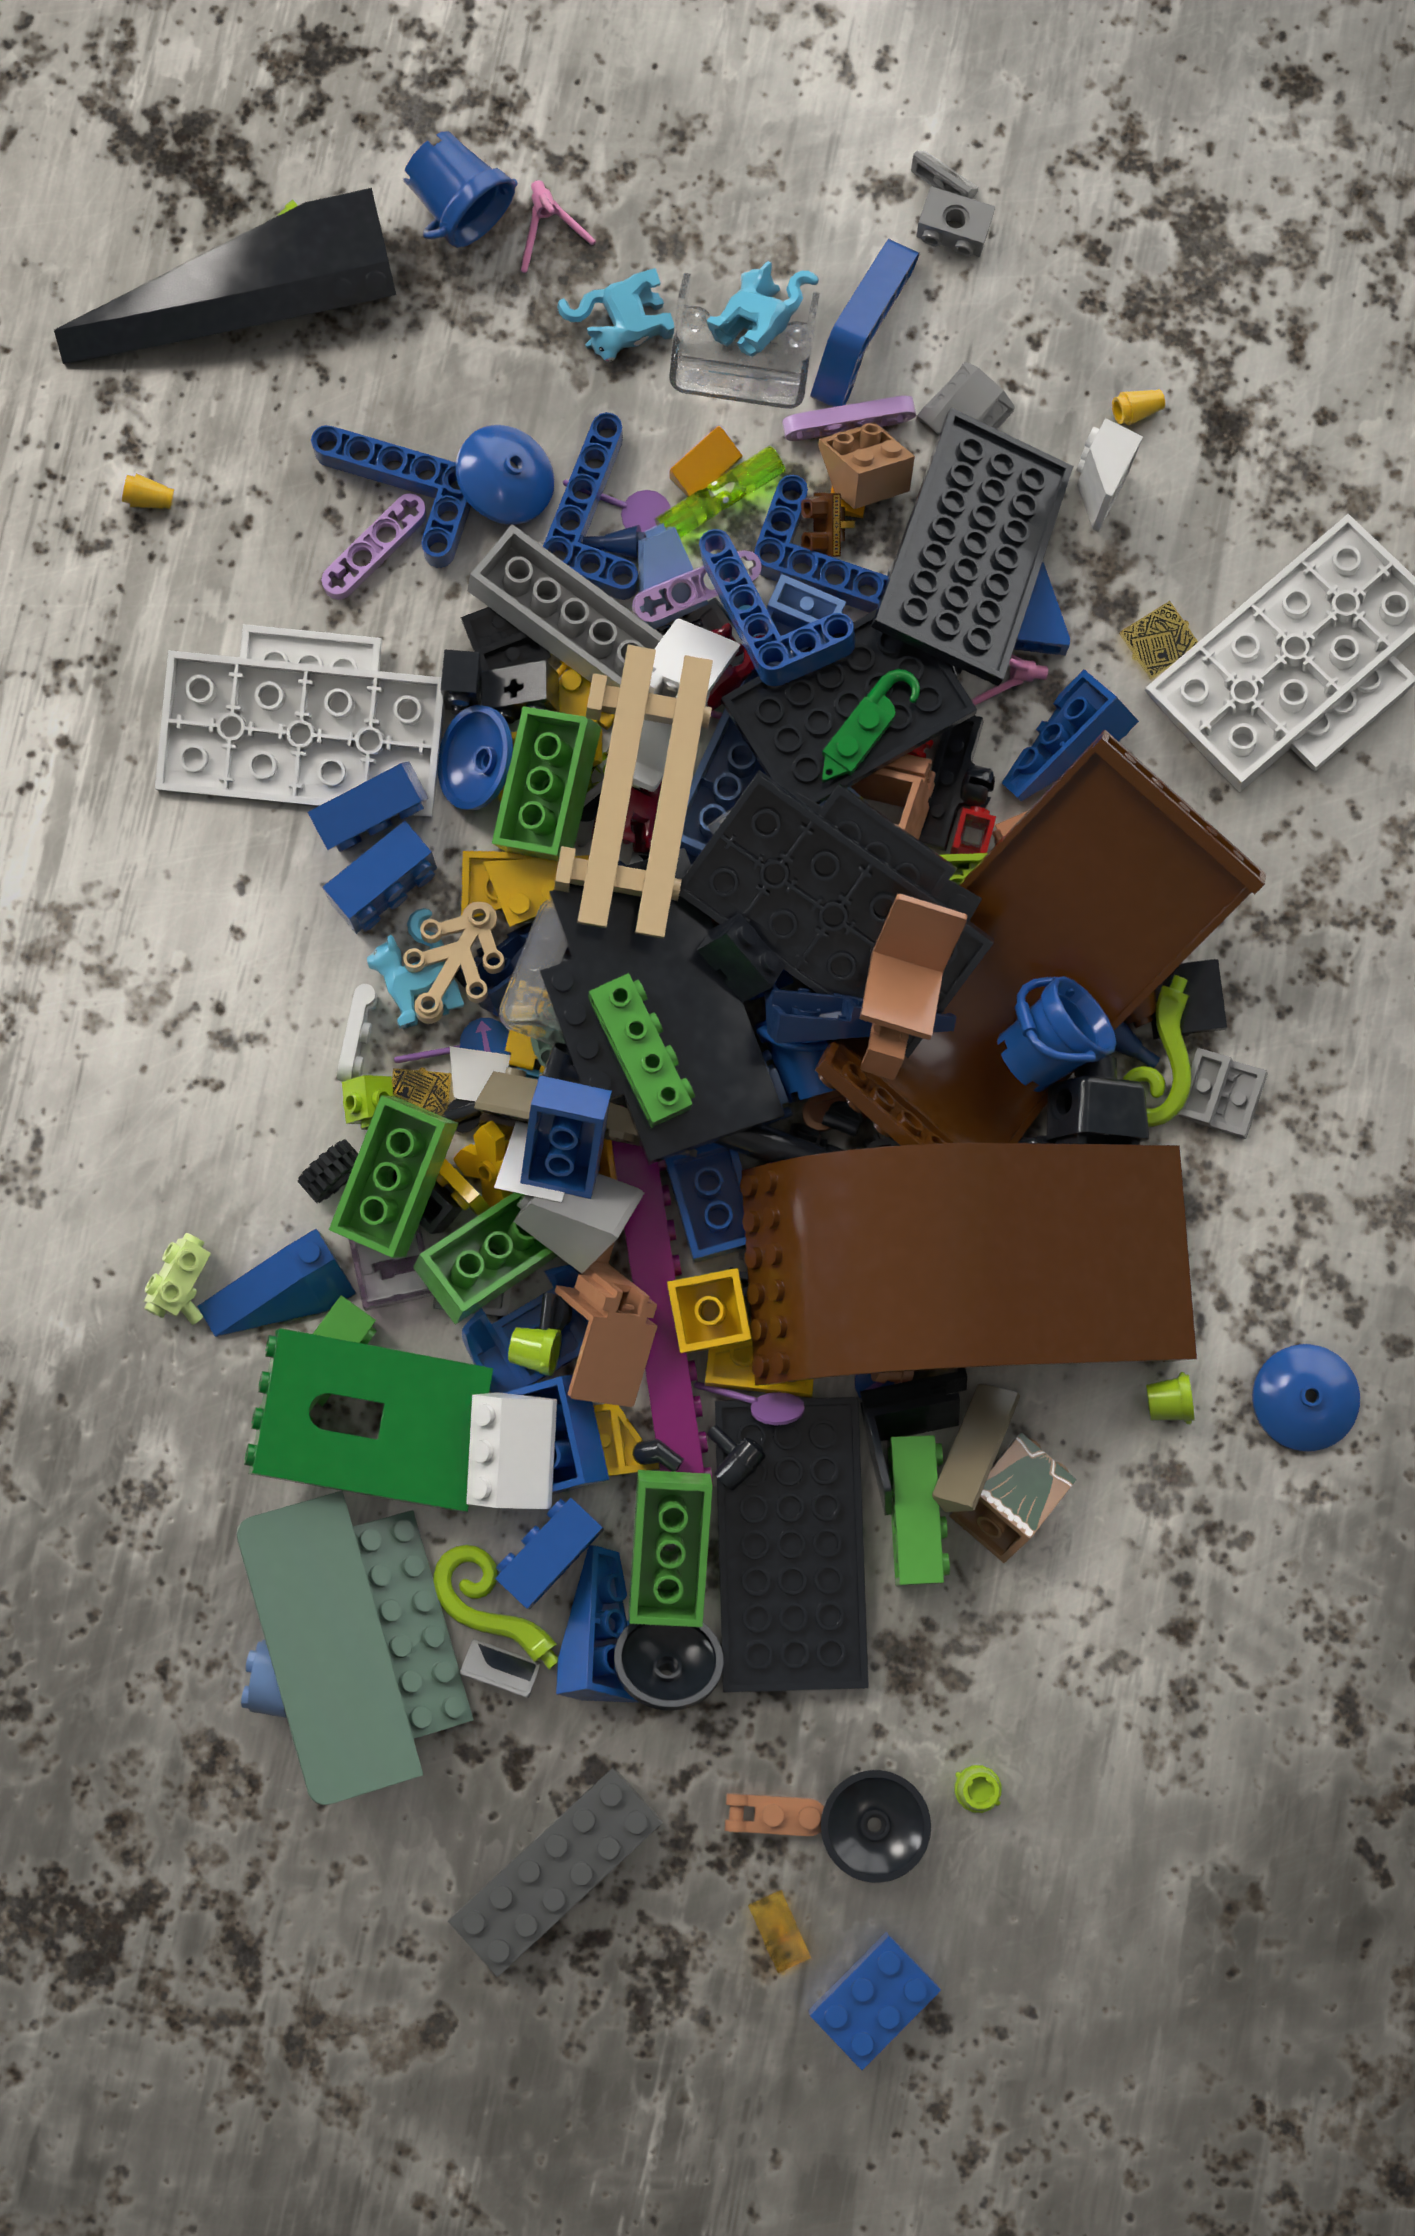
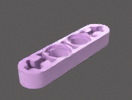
M896 396L797 413L787 416L783 419L782 423L786 440L800 441L834 435L835 433L851 430L867 423L875 422L880 427L900 424L915 418L916 412L911 396Z
M411 493L399 497L324 571L321 580L324 591L329 597L340 600L351 595L423 524L427 513L421 497ZM407 505L412 508L416 505L417 515L415 517L411 514L407 515L402 520L405 527L402 530L397 521L392 519V517L395 516L399 522L405 515L404 507ZM381 528H393L396 531L395 538L388 543L379 541L377 533ZM364 550L372 555L370 563L362 567L355 565L352 561L354 554ZM348 564V567L356 576L353 577L351 572H349L343 579L345 584L343 588L339 586L331 588L333 586L331 578L334 576L337 579L342 578L347 573L343 565Z
M737 551L740 558L743 557L746 561L753 562V566L749 568V576L752 581L759 576L762 567L759 557L750 551ZM701 566L641 591L633 599L632 608L634 614L641 620L654 622L718 596L715 589L710 590L705 586L703 579L706 570L704 566ZM682 582L690 588V597L683 603H677L673 599L671 592L674 585ZM664 589L665 599L671 608L666 610V605L662 603L653 608L654 614L651 616L646 611L641 612L640 606L645 604L643 598L648 596L650 600L660 599L662 595L659 593V590Z

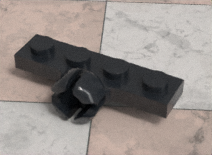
M974 715L942 733L931 769L936 774L934 778L935 786L931 798L929 797L928 799L929 810L919 837V841L927 847L946 851L958 810L964 806L986 808L991 797H988V792L994 790L995 776L991 768L978 766L973 763V757L984 723L983 717Z

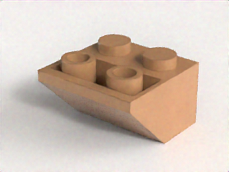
M875 422L819 439L818 446L834 492L841 493V498L853 509L910 491L915 456Z

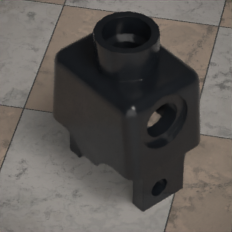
M1107 1056L1100 1061L1088 1062L1074 1071L1075 1078L1053 1083L1048 1088L1046 1141L1056 1142V1144L1140 1145V1142L1149 1140L1144 1085L1138 1081L1117 1079V1058Z

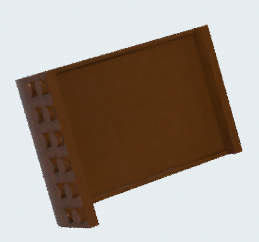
M1104 730L959 884L961 887L982 898L970 922L994 938V944L942 1012V1014L952 1013L956 1016L954 1031L933 1032L930 1040L922 1039L910 1057H904V1061L894 1080L860 1069L861 1062L868 1049L870 1037L831 1039L815 1071L818 1073L823 1084L830 1089H837L846 1097L848 1105L854 1111L864 1113L869 1117L879 1133L885 1137L893 1138L901 1146L942 1143H1018L1045 1107L1048 1099V1088L1044 1091L1036 1092L1033 1090L1039 1085L1034 1081L1025 1086L1015 1077L1001 1056V1053L1007 1049L1005 1040L999 1045L997 1042L999 1034L1018 1019L1015 1005L1017 1004V994L1022 985L1032 979L1065 976L1074 980L1098 1002L1108 1017L1113 1030H1115L1251 893L1255 895L1265 885L1266 873L1111 734ZM1046 986L1037 987L1028 992L1025 999L1029 1004V1008L1041 998ZM1074 1071L1056 1082L1067 1080Z
M919 1144L815 1154L741 1170L740 1190L743 1195L744 1206L742 1224L746 1237L745 1263L748 1268L749 1284L747 1298L750 1303V1332L753 1347L752 1372L755 1378V1386L838 1376L929 1369L1145 1361L1176 1362L1197 1359L1180 1145Z

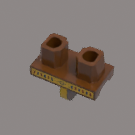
M814 492V497L801 501V514L803 518H813V532H803L801 547L830 557H841V542L845 541V528H855V520H845V506H841V493Z

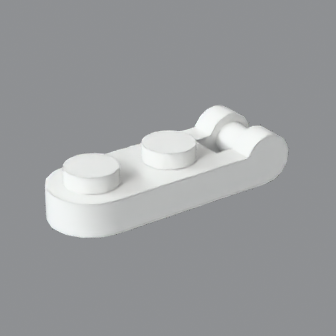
M361 984L354 991L338 1064L337 1081L343 1082L362 1075L364 1057L360 1056L362 1043L368 1044L372 1023L367 1022L369 1011L374 1010L378 1005L377 994L369 984Z

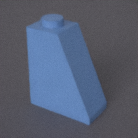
M663 523L646 530V538L638 541V593L694 570L675 527L665 528ZM682 582L674 585L671 592L673 599L677 603L687 601L690 597L688 585ZM664 589L659 590V593L662 595L660 599L650 600L648 596L643 598L645 604L640 606L641 612L646 611L651 616L654 614L653 608L662 603L666 605V610L670 609L671 606L665 599ZM706 600L660 620L644 622L653 629H656L709 603Z

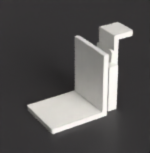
M676 619L655 647L656 654L649 693L677 698L684 656L713 660L705 703V706H707L710 691L739 651L740 644L682 619ZM648 720L643 721L632 784L651 792L657 789L663 779L672 725Z

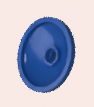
M490 425L472 433L460 447L456 458L458 485L468 503L484 517L502 524H522L536 518L549 504L554 491L553 468L543 448L525 432L510 426ZM510 461L513 462L518 469L513 468L510 464Z
M483 705L470 706L461 711L451 721L444 733L440 744L438 779L443 794L457 808L465 810L481 809L490 804L505 786L512 759L513 739L505 718L497 710Z
M1299 1344L1278 1351L1262 1365L1254 1381L1252 1403L1256 1418L1269 1437L1286 1448L1311 1452L1328 1448L1348 1434L1359 1413L1360 1390L1353 1371L1339 1355L1321 1346ZM1308 1389L1313 1390L1317 1395L1314 1403L1308 1402L1305 1398V1393Z

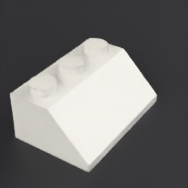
M1105 418L1100 429L1093 427L1076 469V471L1081 473L1077 486L1092 529L1098 532L1129 475L1143 436Z
M499 1392L472 1395L467 1504L492 1508L551 1509L557 1399Z

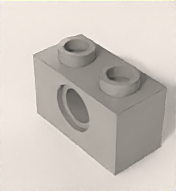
M931 186L918 222L916 237L921 238L923 242L931 246L943 245L953 248L958 254L963 256L975 255L980 257L993 220L995 206ZM957 221L962 227L957 229L951 228L947 223Z

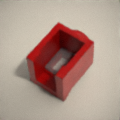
M970 806L969 809L962 808L950 854L987 853L997 816L989 815V810L978 806Z

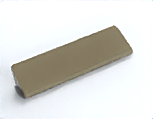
M987 1384L977 1385L932 1493L933 1499L945 1513L975 1510L1021 1397L1019 1393Z

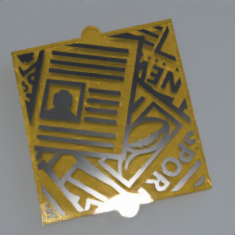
M1168 601L1119 633L1133 653L1131 658L1139 662L1150 680L1163 673L1198 643L1188 628L1189 622L1182 619L1171 601Z
M423 1067L419 1070L393 1068V1096L445 1117L444 1111H446L449 1105L452 1074L426 1071Z

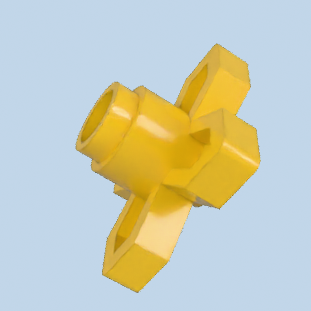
M492 1120L482 1125L473 1135L475 1145H467L453 1158L455 1164L465 1176L481 1179L482 1197L490 1208L512 1194L510 1191L494 1188L509 1141L505 1140V1135Z

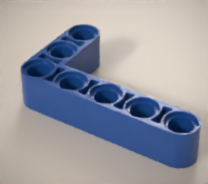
M891 239L885 242L831 330L810 397L831 407L846 405L853 390L866 348L910 278L918 261L919 252Z
M605 412L597 415L590 426L543 547L551 553L556 551L566 553L567 557L563 560L564 563L607 595L616 599L626 600L633 597L638 591V571L636 566L629 560L583 544V537L588 532L601 494L605 489L623 442L621 420L615 414ZM608 428L616 433L610 438H604L599 435V432ZM592 459H599L604 463L600 468L596 469L586 465ZM582 489L592 493L589 498L584 500L578 499L574 495ZM569 520L579 523L578 528L571 531L564 529L562 525ZM587 563H595L600 567L598 571L591 574L582 570V567ZM625 574L630 576L632 580L626 585H619L615 583L614 579L618 575Z
M320 426L313 432L311 443L316 459L320 464L435 498L422 536L421 544L424 556L429 565L435 568L446 567L453 561L471 508L461 490L451 487V484L457 480L456 462L334 426ZM332 441L337 443L332 450L324 451L320 449L325 442ZM359 451L369 453L368 457L364 460L353 459L354 454ZM395 460L402 463L396 470L385 468L390 461ZM425 470H431L435 473L428 480L418 478V475ZM447 511L457 513L456 518L451 521H444L440 517ZM438 542L447 545L446 549L440 553H434L429 550L433 544Z
M798 475L783 477L777 485L755 546L754 553L759 557L762 566L759 575L778 582L781 574L844 600L848 606L869 613L877 609L889 576L792 544L802 518L801 501L807 498L808 487L804 479ZM793 490L800 494V498L788 500L783 494L786 491ZM782 521L789 525V529L781 532L775 530L772 525L775 522ZM771 552L777 555L778 560L767 563L761 559V555ZM804 563L811 570L808 573L799 574L793 567L796 564ZM831 574H837L841 576L843 582L838 585H832L828 583L826 577ZM870 585L876 590V593L871 596H864L858 589L861 586Z
M712 529L701 536L699 547L703 566L760 679L765 684L775 687L783 685L852 653L856 643L854 625L851 618L844 613L830 614L780 636L728 534L720 529ZM717 549H718V550H723L722 552L717 553V554H712V553H710V552H712L713 550H717ZM730 577L737 578L736 580L731 582L724 581L725 579ZM743 605H750V606H752V607H750L749 609H746V610H740V609H738L739 607H741V606H743ZM758 633H764V634H766V635H765L764 637H762V638H754V637H753L755 634H758ZM836 633L846 634L841 638L832 637ZM805 647L813 648V650H811L810 652L799 651L800 649ZM773 661L781 663L774 667L767 666V664Z

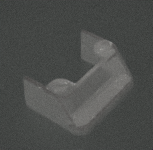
M684 273L677 299L669 380L673 388L685 394L792 409L799 406L805 396L820 293L813 292L808 323L799 321L788 323L785 331L780 333L779 344L770 342L761 352L751 357L740 351L737 344L740 339L738 337L728 346L715 341L707 325V319L711 316L710 313L702 307L688 305L691 273Z
M550 899L542 903L537 912L502 999L499 1017L503 1025L508 1029L553 1046L556 1042L565 1043L541 978L540 970L560 964L565 954L567 943Z

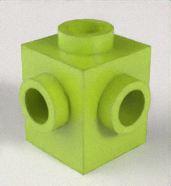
M363 1075L342 1082L346 1124H360L361 1130H368L381 1095L393 1096L392 1076Z

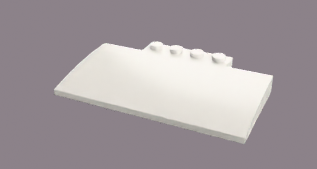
M1347 514L1145 688V691L1188 740L1239 792L1290 748L1315 772L1415 685V676L1396 658L1415 641V576L1356 520Z
M243 624L240 657L168 650L155 789L320 806L394 766L409 761L429 798L422 802L424 809L413 814V816L433 817L439 752L445 714V705L440 690L442 677L380 671L381 638Z

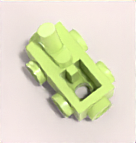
M185 1233L182 1239H178L176 1243L171 1242L162 1257V1261L165 1263L160 1273L153 1274L145 1287V1292L148 1293L144 1300L147 1303L144 1307L145 1310L160 1318H164L165 1314L177 1316L179 1311H181L191 1325L196 1324L203 1318V1315L191 1300L197 1293L193 1286L211 1255V1252L202 1248L205 1242L189 1233Z

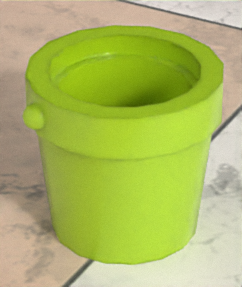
M516 1327L509 1345V1362L538 1371L539 1374L552 1376L560 1355L561 1331L550 1328L543 1330Z
M1180 1372L1177 1378L1146 1385L1151 1421L1183 1420L1188 1425L1195 1421L1188 1374Z
M971 1765L964 1768L961 1772H956L954 1794L964 1809L973 1813H984L991 1810L994 1806L1001 1804L999 1799L1001 1797L1002 1785L999 1777L992 1769L983 1765Z

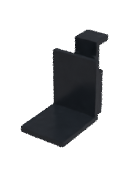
M954 1368L955 1372L860 1391L862 1417L885 1516L892 1515V1490L880 1441L889 1440L891 1437H905L959 1426V1392L967 1390V1373L965 1368Z

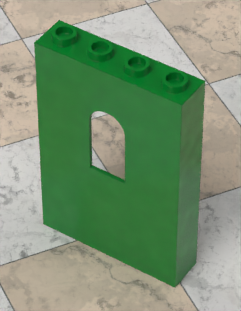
M283 1328L277 1329L275 1336H268L265 1357H270L268 1372H261L258 1385V1393H263L261 1408L255 1407L251 1422V1429L257 1431L254 1444L248 1443L244 1459V1465L250 1466L248 1474L446 1510L468 1512L467 1485L472 1395L489 1393L493 1368ZM329 1393L383 1403L378 1439L318 1428L313 1424L309 1416V1408L312 1401L321 1394Z

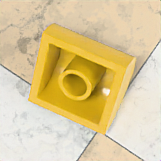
M738 1268L667 1282L680 1353L702 1351L752 1340Z

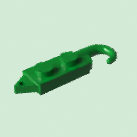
M903 669L888 671L880 678L869 694L863 698L822 751V756L825 757L823 783L845 774L851 776L891 725L895 717V708L890 699L885 695L894 683L898 681L907 682L912 689L910 702H916L920 695V685L913 673ZM830 771L832 775H827L826 772Z

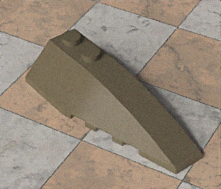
M506 1067L505 1073L493 1071L478 1096L474 1108L489 1115L528 1123L531 1102L538 1080L527 1078L526 1071ZM610 1103L604 1139L641 1146L628 1109ZM692 1149L681 1153V1155L696 1157L697 1150Z

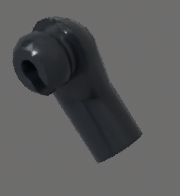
M659 1439L639 1442L633 1448V1458L641 1465L660 1463L669 1471L676 1472L684 1462V1458Z

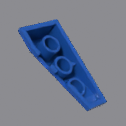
M1085 669L1058 695L1053 703L1057 707L1048 722L1041 721L1036 729L1039 732V736L1031 747L1023 749L1002 781V784L1020 801L1057 781L1104 730L1119 742L1139 722L1117 696Z
M316 1228L287 1245L197 1307L214 1336L218 1337L258 1328L263 1325L285 1322L294 1318L325 1313L332 1308L340 1295L349 1299L357 1293L324 1237Z
M596 1545L588 1546L558 1656L557 1695L582 1701L638 1702L624 1690L614 1668L616 1643L623 1630L629 1625L623 1603L627 1596L620 1553Z

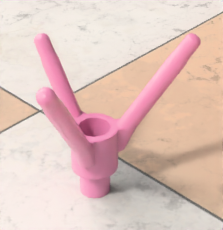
M538 180L531 184L533 192L531 199L534 206L532 208V219L521 266L523 273H526L528 270L537 227L541 218H548L556 214L590 245H594L596 242L585 229L553 200L550 190L545 188L543 181Z
M1012 654L1009 662L1010 679L976 696L971 701L974 705H977L1013 686L1022 684L1023 681L1032 682L1034 679L1046 680L1048 667L1036 665L1035 661L1024 660Z

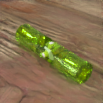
M767 446L711 482L706 488L693 493L655 517L656 526L663 523L665 528L675 527L679 537L682 538L716 516L721 510L729 508L784 473L785 467L781 458L772 446ZM735 482L732 492H729L725 485Z

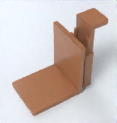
M906 754L850 786L862 798L904 807L899 826L919 840L929 810L928 799L929 797L931 798L935 786L934 778L936 774L930 771L931 759Z
M897 894L874 946L859 1019L871 1022L872 1028L868 1049L861 1062L860 1069L862 1071L894 1080L904 1061L909 1034L927 1040L931 1039L943 972L967 922V915L965 913L903 894Z
M613 1243L583 1273L578 1274L575 1288L556 1285L555 1293L589 1320L568 1396L577 1400L633 1407L657 1330V1325L648 1319L654 1317L657 1304L649 1299V1295L608 1264L614 1246Z

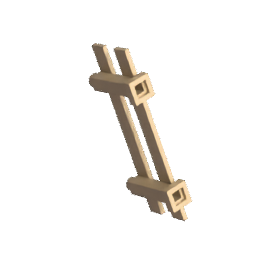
M628 645L620 688L606 685L607 676L593 673L586 718L600 721L601 712L615 714L589 860L575 858V848L561 846L554 890L569 892L570 884L584 886L577 923L602 928L607 927L613 892L640 896L641 903L635 934L664 939L671 900L678 901L682 879L675 878L700 731L701 728L708 729L712 707L705 706L713 660L685 655L677 698L649 693L656 650ZM648 720L670 724L672 729L647 869L641 870L619 866L618 860L643 721Z

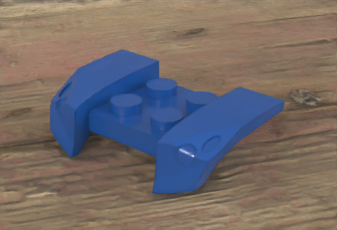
M571 1265L545 1270L544 1272L553 1287L545 1293L556 1294V1285L575 1288L578 1274L581 1273ZM542 1295L491 1324L483 1309L480 1308L462 1328V1340L474 1365L493 1368L490 1393H504L535 1384L548 1376L510 1363L508 1360L509 1345L515 1328L539 1329ZM573 1307L570 1323L561 1330V1349L555 1371L578 1358L589 1322Z

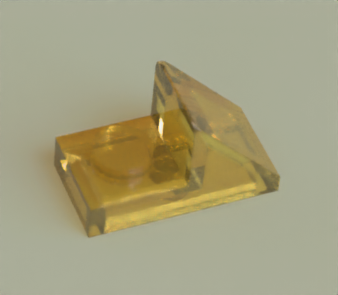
M781 1889L748 1904L778 1973L811 1958Z

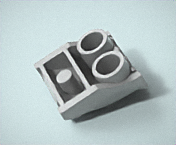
M964 362L950 381L923 407L916 419L920 423H926L939 434L946 414L950 408H953L998 430L1014 412L1015 406L1005 391L980 368Z

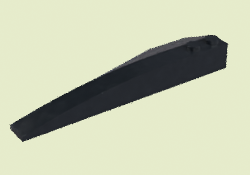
M372 187L304 202L256 228L246 231L234 239L140 285L126 294L120 295L110 302L55 328L54 333L62 363L66 364L170 344L396 295Z

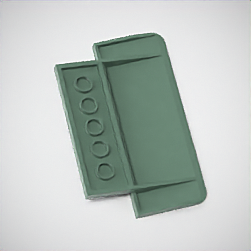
M342 1490L254 1515L243 1520L237 1529V1541L309 1797L319 1805H330L423 1776L413 1739L473 1721V1716L462 1678L459 1674L460 1671L440 1601L436 1594L414 1511L411 1510L353 1526Z

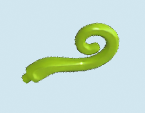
M1174 975L1170 987L1162 986L1155 1014L1157 1030L1172 1069V1087L1167 1099L1160 1106L1152 1109L1147 1108L1148 1127L1163 1125L1172 1120L1181 1111L1190 1093L1191 1067L1180 1029L1182 1013L1189 997L1183 993L1188 980ZM1140 1066L1133 1068L1123 1077V1080L1148 1082L1150 1084V1094L1154 1098H1160L1164 1094L1165 1079L1153 1067Z
M473 1545L456 1546L446 1551L437 1562L433 1575L436 1594L445 1612L455 1621L468 1628L514 1640L534 1663L541 1659L548 1669L554 1667L558 1663V1657L552 1649L557 1644L543 1628L525 1618L476 1610L466 1605L455 1593L452 1586L453 1572L459 1565L466 1562L477 1564L482 1569L483 1576L478 1583L462 1579L459 1583L460 1591L471 1599L483 1598L491 1593L497 1583L495 1578L498 1576L496 1563L490 1554Z

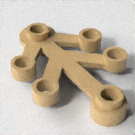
M474 902L464 909L461 917L440 923L434 919L424 921L420 927L421 937L430 944L438 942L442 936L462 931L463 933L457 942L423 952L416 948L405 952L403 956L404 966L412 973L420 972L425 966L446 961L429 992L419 995L415 1000V1013L421 1022L432 1024L441 1019L444 1012L441 999L460 967L467 983V998L473 1003H481L487 998V985L479 977L471 947L478 937L484 952V969L491 974H496L503 970L505 964L504 956L497 950L491 933L497 924V914L490 904ZM481 913L486 917L483 921L478 922L473 919L474 915ZM430 927L438 930L432 936L427 935L425 931ZM414 956L421 959L416 965L408 963V960ZM492 957L500 960L496 966L489 965L487 961ZM474 987H481L483 989L480 995H473L470 991ZM426 1001L435 1003V1006L429 1010L422 1007Z

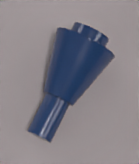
M635 525L608 533L605 536H584L583 544L599 550H606V552L638 559V541L646 538L645 531L641 532L640 525Z
M1123 1021L1114 1030L1117 1043L1114 1051L1132 1058L1135 1057L1148 1067L1155 1068L1160 1057L1144 1047L1139 1038Z

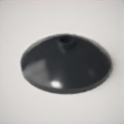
M704 1623L703 1627L629 1624L623 1630L616 1643L614 1668L624 1690L638 1702L659 1710H682L699 1704L715 1690L722 1675L723 1652L717 1637ZM668 1670L672 1675H664L661 1672Z
M867 1770L844 1779L831 1792L822 1811L821 1836L828 1855L843 1872L861 1881L882 1883L904 1876L919 1863L930 1841L931 1818L923 1796L908 1780L884 1770ZM871 1818L880 1819L881 1827L878 1831L873 1832L868 1829L867 1824Z

